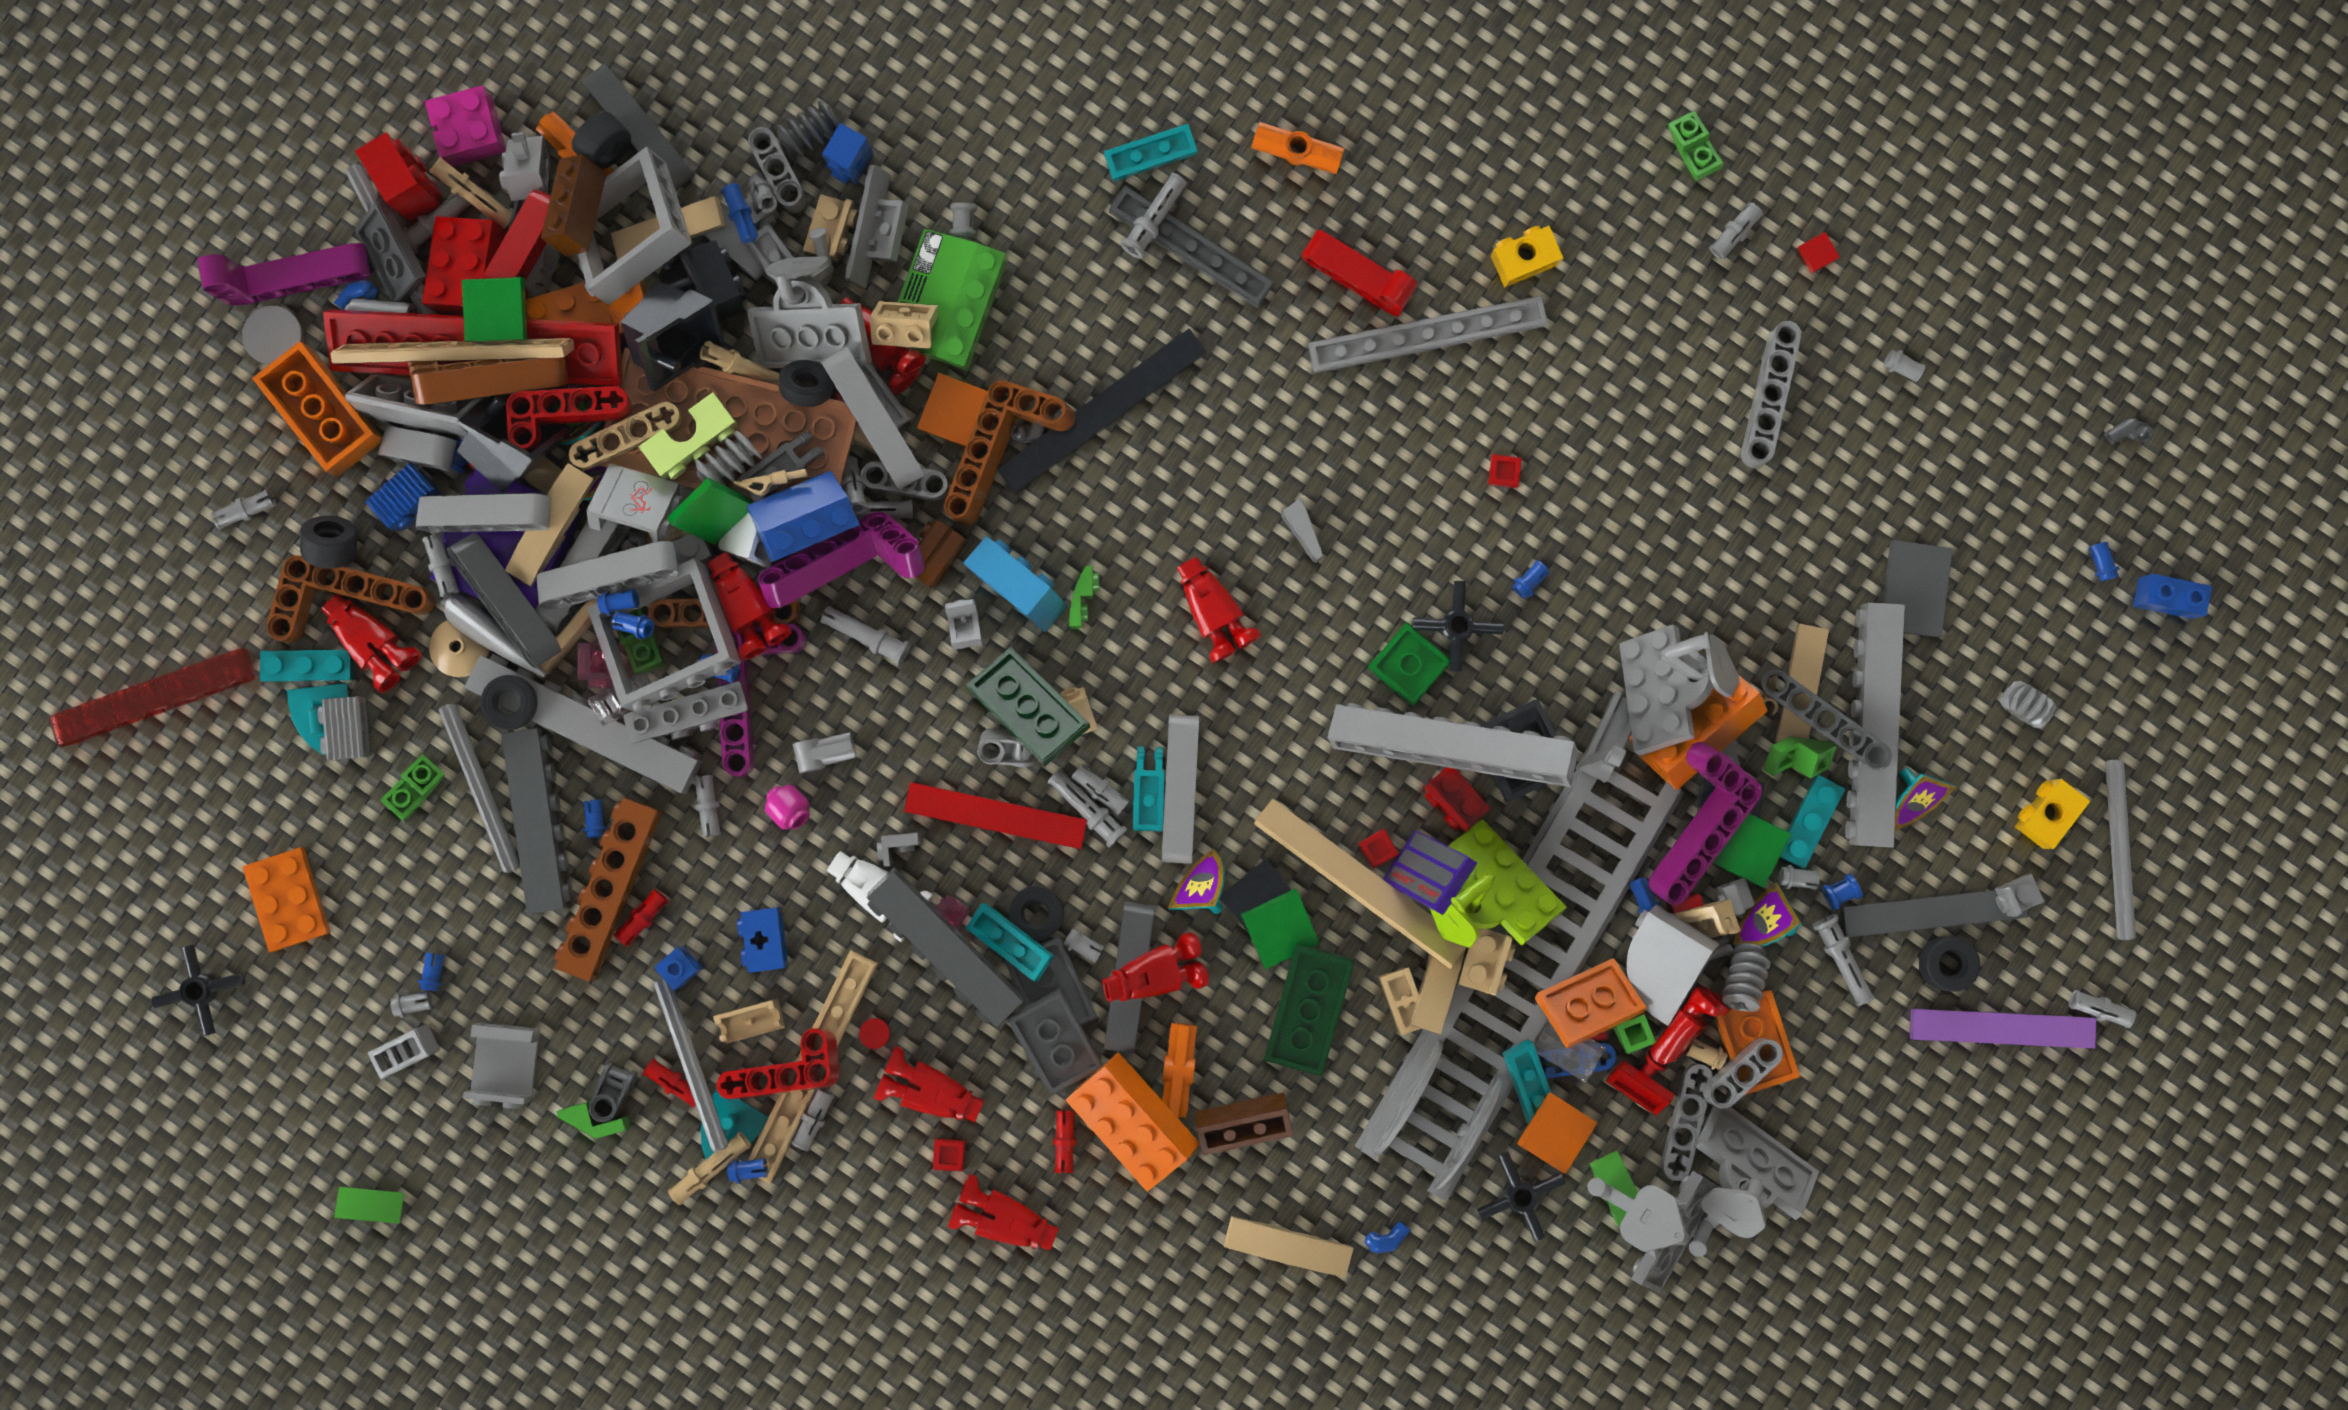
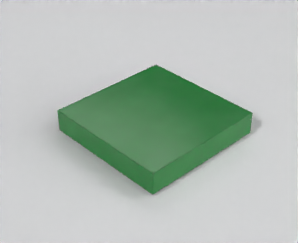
M525 278L462 280L465 342L527 340Z
M707 478L667 518L670 525L715 545L748 513L746 506L753 503L751 498Z
M1406 622L1367 669L1413 707L1449 666L1450 659L1417 630H1413L1412 626Z
M1749 813L1713 861V864L1764 888L1791 833Z
M1296 889L1241 914L1265 970L1291 958L1296 943L1309 947L1320 944Z

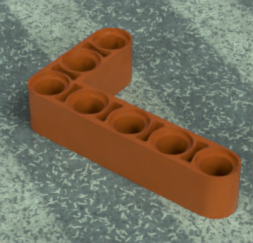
M565 357L484 359L439 366L437 361H408L415 402L422 405L557 387L569 383Z
M1003 380L994 382L987 391L944 504L946 514L962 525L968 526L975 523L980 516L1009 441L1010 430L1015 425L1017 418L1056 431H1066L1075 422V412L1070 406L1058 397ZM1009 392L1008 399L1001 403L1003 395ZM1032 401H1036L1034 408L1027 411L1028 405ZM1062 409L1061 416L1053 420L1055 412ZM999 420L998 426L990 431L992 423ZM988 448L986 456L980 458L981 451ZM977 476L975 484L969 486L971 478ZM966 503L965 511L962 514H958L960 506Z
M778 559L776 561L771 562L770 567L779 563L782 560ZM801 597L788 604L792 608V614L788 619L781 620L778 616L780 608H774L776 612L771 616L774 622L777 624L795 625L801 615ZM660 599L654 601L648 610L650 620L655 625L664 629L710 628L700 599ZM694 606H699L701 609L700 618L693 622L690 621L688 617L689 610ZM663 607H669L671 609L670 618L665 622H661L658 617L659 611ZM753 622L755 626H760L759 623Z
M294 555L289 557L283 565L266 629L269 636L275 640L286 643L297 642L304 633L316 589L417 615L430 613L435 606V598L431 591L416 585L346 567L320 568L308 564L302 556ZM304 563L306 565V572L299 578L297 569ZM330 571H334L335 580L332 584L327 585L326 576ZM363 578L364 588L357 593L355 591V583L358 579ZM388 586H392L394 590L393 595L389 600H385L383 596L384 590ZM296 592L298 601L291 607L289 598ZM421 593L423 597L422 603L419 607L414 608L412 599L416 594ZM288 621L290 630L283 636L281 626L284 622Z

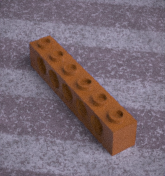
M623 798L621 802L618 801L611 815V818L614 819L611 829L604 832L600 842V847H603L599 859L595 858L590 866L589 875L592 877L588 887L584 886L578 896L577 903L580 904L576 915L571 916L567 924L566 932H569L566 942L565 944H560L555 954V960L558 961L555 969L588 982L597 979L613 939V934L617 929L663 811L630 798ZM628 823L633 824L636 830L635 836L631 840H627L623 835V828ZM617 851L621 852L624 856V863L620 868H616L612 864V856ZM604 880H609L613 885V891L608 897L604 896L600 890ZM594 908L598 909L602 915L601 921L597 925H594L589 919V914ZM583 936L590 942V949L587 953H582L578 948V941Z

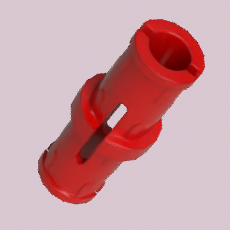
M653 889L638 908L631 910V916L613 935L619 942L629 947L645 927L649 928L652 925V919L669 900L661 892Z
M653 1058L642 1075L665 1088L664 1092L668 1095L670 1093L674 1094L693 1108L696 1104L688 1081L682 1078L683 1074L679 1071L674 1073Z
M1056 1110V1137L1053 1138V1145H1056L1055 1173H1062V1171L1064 1173H1074L1073 1150L1074 1146L1077 1145V1138H1074V1110L1066 1111V1123L1065 1110Z

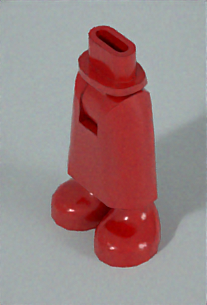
M846 297L840 304L855 303L849 297ZM860 303L871 359L882 372L890 368L893 370L894 374L888 386L895 395L904 392L921 373L919 368L924 365L926 357L920 350L911 347L872 344L870 316L873 311Z
M728 552L719 555L707 563L712 572L710 578L714 581L715 590L733 635L742 634L744 638V643L738 649V655L742 661L756 657L768 650L765 642L754 628L753 622L759 623L764 639L769 646L778 645L789 637L792 633L790 627L784 623L777 624L774 622L771 616L776 612L775 609L767 605L761 589L740 567L739 562L732 560Z
M1197 556L1177 567L1182 577L1180 583L1183 585L1196 625L1203 639L1211 637L1213 641V649L1209 653V659L1212 664L1218 663L1236 653L1234 646L1223 632L1222 628L1224 626L1228 627L1239 650L1249 646L1262 636L1258 629L1254 627L1246 628L1242 625L1239 619L1244 616V613L1221 582L1209 571L1208 567H1203Z
M340 594L334 595L321 608V611L328 617L327 623L332 626L338 639L362 670L371 669L373 671V685L379 693L389 691L400 680V674L382 660L385 655L401 672L412 669L420 661L422 653L416 647H398L396 644L399 637L375 617L354 605L351 600L346 601Z
M1193 932L1182 934L1173 948L1164 944L1128 962L1119 970H1114L1112 976L1102 980L1108 1002L1118 999L1124 1002L1128 999L1147 998L1175 992L1181 989L1182 981L1187 982L1196 989L1206 987L1209 984V974L1206 967L1200 961L1192 960L1200 957L1202 953L1198 937ZM1192 960L1178 967V961Z
M1703 985L1701 987L1697 986L1692 991L1685 1006L1678 1011L1671 1024L1649 1049L1646 1055L1647 1062L1640 1071L1650 1078L1654 1077L1658 1071H1666L1668 1068L1667 1064L1676 1062L1689 1045L1708 1027L1707 1022L1702 1017L1705 1013L1713 1017L1718 1015L1724 1016L1729 1013L1731 1008L1727 1007L1722 1002V997L1710 988Z
M896 1045L884 1072L907 1079L909 1083L904 1085L883 1073L873 1099L883 1101L890 1096L902 1098L900 1106L939 1117L957 1118L959 1121L965 1118L972 1122L976 1121L984 1102L983 1099L973 1096V1091L969 1090L967 1093L968 1090L964 1086L921 1061H918L915 1067L911 1066L905 1061L903 1048Z
M970 1173L959 1197L960 1202L956 1203L947 1226L957 1230L964 1225L976 1227L975 1235L1017 1246H1031L1032 1249H1036L1039 1246L1049 1251L1059 1229L1047 1224V1219L1043 1218L1042 1220V1217L1028 1207L995 1189H992L990 1195H986L979 1189L977 1176ZM965 1204L982 1208V1214L971 1210Z

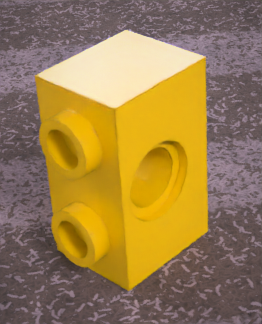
M1539 225L1524 231L1523 237L1516 240L1508 237L1495 244L1497 248H1494L1491 258L1504 288L1560 265L1563 255L1550 226L1542 229ZM1522 248L1530 250L1533 259H1522L1519 256L1518 250Z
M2051 779L2042 783L2036 791L2038 797L2032 805H2026L2018 814L2020 820L2015 825V828L2042 849H2054L2090 803V800L2063 779ZM2049 804L2055 811L2054 817L2051 820L2045 815V809Z

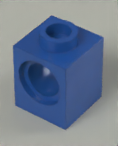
M685 946L675 948L654 967L673 991L684 987L704 969Z

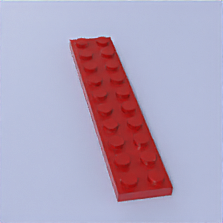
M332 309L323 312L330 371L410 375L408 361L332 363L330 353L343 344L465 341L463 316ZM526 319L527 339H573L575 350L565 356L569 383L619 386L623 383L619 323ZM442 360L437 361V363L439 366L476 360Z

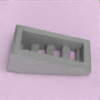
M1300 498L1282 511L1281 517L1312 561L1317 563L1323 556L1305 503Z
M425 1024L368 1052V1055L381 1080L440 1051V1048L429 1025ZM406 1040L408 1041V1043H409V1045H410V1047H411V1049H412V1051H413V1053H414V1055H415L414 1057H412V1055H411V1053H410V1050H409V1048H408V1046H407V1044H406V1042H405ZM394 1046H396V1048H397V1050H398V1052H399V1054H400V1056H401V1058H402V1060H403L402 1063H401V1061H400V1059H399V1057H398V1055H397V1053H396V1051H395V1049H394ZM386 1051L393 1066L392 1068H389L382 1052Z

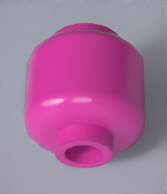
M776 786L766 796L765 812L781 829L791 828L795 830L808 820L810 816V803L795 786Z

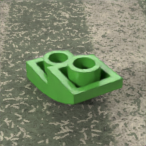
M1695 110L1668 123V128L1675 145L1695 181L1722 169L1723 162L1708 140L1709 132Z
M1092 566L1084 568L1076 584L1070 608V629H1083L1082 621H1088V604L1082 603V599H1094V591H1099V573H1093Z
M642 607L628 613L639 617L645 615ZM617 630L620 642L626 649L633 672L637 677L665 666L653 633L648 638L638 639L634 634Z
M423 754L400 775L402 779L380 799L403 822L425 801L445 776Z
M339 1187L334 1218L399 1224L404 1193Z

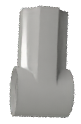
M851 733L831 736L821 740L814 738L792 744L799 774L826 768V765L857 758Z

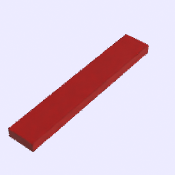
M912 782L909 785L904 812L1077 849L1082 848L1087 825L1086 819Z

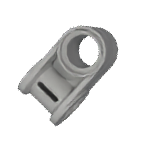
M988 728L981 734L977 752L978 757L984 763L990 765H1012L1015 767H1031L1035 764V757L1007 729ZM995 743L999 748L992 750L987 748L985 744Z

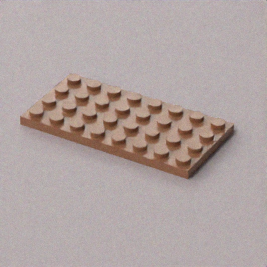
M625 347L621 361L623 383L617 386L626 392L632 404V411L625 419L661 402H671L681 411L682 422L678 428L669 432L674 441L684 442L691 439L696 432L695 419L688 410L713 392L739 425L734 431L737 430L745 435L763 459L786 442L789 444L807 431H810L813 438L808 444L794 451L801 459L813 448L819 446L825 451L813 463L805 466L807 471L806 477L791 479L789 483H786L771 495L828 471H832L840 486L842 485L858 423L845 402L829 398L825 403L818 406H798L783 398L778 385L706 367H700L699 369L693 367L660 389L653 391L649 387L644 369L633 363L630 350ZM616 398L615 403L611 404V406L613 408H617V405L619 402H621V400L619 398ZM665 409L662 411L664 415L662 418L655 421L651 415L648 419L653 423L656 431L659 427L655 423L664 420L669 424L672 422L671 416L675 413H670ZM622 420L605 421L604 429ZM643 421L636 422L631 430L633 436L643 437L646 435L648 427ZM616 434L608 435L604 440V447L610 451L617 449L620 445V439ZM735 435L730 439L733 442L737 441ZM719 441L710 448V454L714 457L717 456L716 445L726 450L725 442L720 443ZM639 447L599 465L600 467L608 468L609 463L662 478ZM598 448L597 453H599V455L602 456L603 453ZM756 455L753 456L756 464L762 461ZM706 457L700 460L705 465L707 464ZM695 459L685 466L686 471L673 480L671 478L667 479L679 483L680 487L696 490L703 483L696 473L698 470ZM744 463L745 470L747 472L752 468V466L748 465L747 463ZM734 470L736 476L735 481H739L738 478L743 474ZM724 477L726 487L751 498L753 503L755 502L746 489L735 485L733 481Z

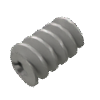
M736 430L734 432L736 442L728 438L724 439L727 447L726 450L716 445V457L705 453L706 465L699 460L695 461L698 470L696 473L702 482L710 478L726 486L724 477L735 481L734 470L744 474L746 472L744 463L754 467L756 463L753 456L756 455L762 460L763 458L750 440Z
M1749 943L1735 946L1733 950L1734 956L1731 959V966L1725 981L1726 987L1722 993L1723 998H1721L1727 1007L1746 1012H1756L1759 1010L1760 1003L1758 1001L1763 997L1761 990L1765 988L1764 980L1768 977L1767 969L1771 965L1769 959L1765 957L1766 951L1761 946Z

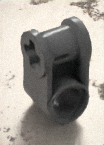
M610 1060L606 1063L589 1105V1112L593 1119L599 1122H606L620 1115L627 1097L636 1082L637 1071L629 1072L616 1067L614 1062ZM603 1099L609 1100L612 1104V1112L608 1116L602 1114L599 1108Z

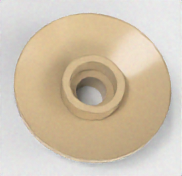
M448 620L441 623L435 629L429 644V652L434 665L444 674L453 677L470 676L479 656L489 657L490 653L489 649L467 637L451 625ZM455 641H459L461 644V648L457 652L452 650V644Z

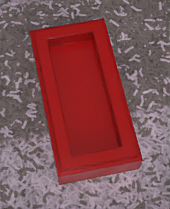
M1625 1060L1611 1071L1606 1079L1608 1084L1654 1115H1658L1667 1107L1675 1095Z

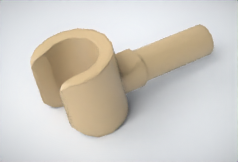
M1773 676L1769 679L1768 689L1772 692L1775 691L1778 676ZM1765 693V697H1762L1764 703L1767 701L1771 702L1770 714L1774 715L1778 710V704Z

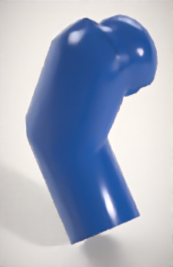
M367 279L351 282L338 296L334 304L345 310L346 305L352 299L363 296L367 300H373L379 292L378 287L372 285V281Z
M1398 1221L1389 1234L1379 1235L1374 1231L1370 1232L1365 1238V1244L1370 1247L1371 1252L1376 1254L1391 1252L1397 1249L1411 1230L1401 1221Z

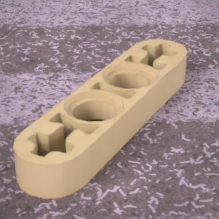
M671 402L656 404L577 441L569 450L570 461L573 465L583 470L599 466L637 448L662 429L669 433L678 428L682 422L681 411ZM665 409L670 413H675L671 416V423L668 424L664 420L655 423L659 427L656 431L653 423L648 419L651 415L655 421L664 416L662 411ZM643 421L648 427L646 435L640 438L634 437L631 431L632 426L636 422ZM616 434L620 439V445L615 450H607L604 447L605 438L608 435ZM595 441L603 453L602 456L596 451L589 454V461L586 463L581 459L577 460V457L581 455L580 449L584 448L586 451L596 449L593 445Z

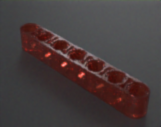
M237 649L53 714L48 717L57 747L70 746L256 679L257 676L248 649Z

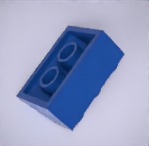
M832 471L823 473L746 506L770 562L860 525L846 493Z

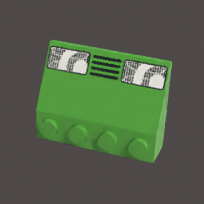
M924 229L897 303L938 305V318L931 329V347L911 348L920 350L926 357L968 371L1008 263L1006 253L976 242Z

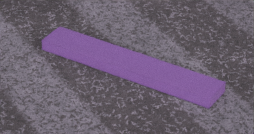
M1911 1008L1910 1039L2095 1049L2096 1018Z

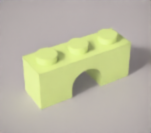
M713 392L688 410L696 422V432L691 439L684 442L674 441L671 435L662 429L638 446L662 478L666 480L671 478L673 480L686 471V465L694 459L702 460L705 458V453L710 454V448L719 441L724 443V439H731L735 435L734 430L739 425Z

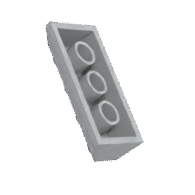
M373 373L345 393V400L362 416L375 418L378 422L399 423L406 428L427 429L434 434L446 433L455 435L464 440L468 431L455 423L487 399V396L435 404H417L411 379Z

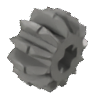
M2014 681L2003 693L2004 696L2000 700L2002 707L2006 711L2034 728H2043L2047 722L2049 723L2057 708L2052 699L2022 681Z

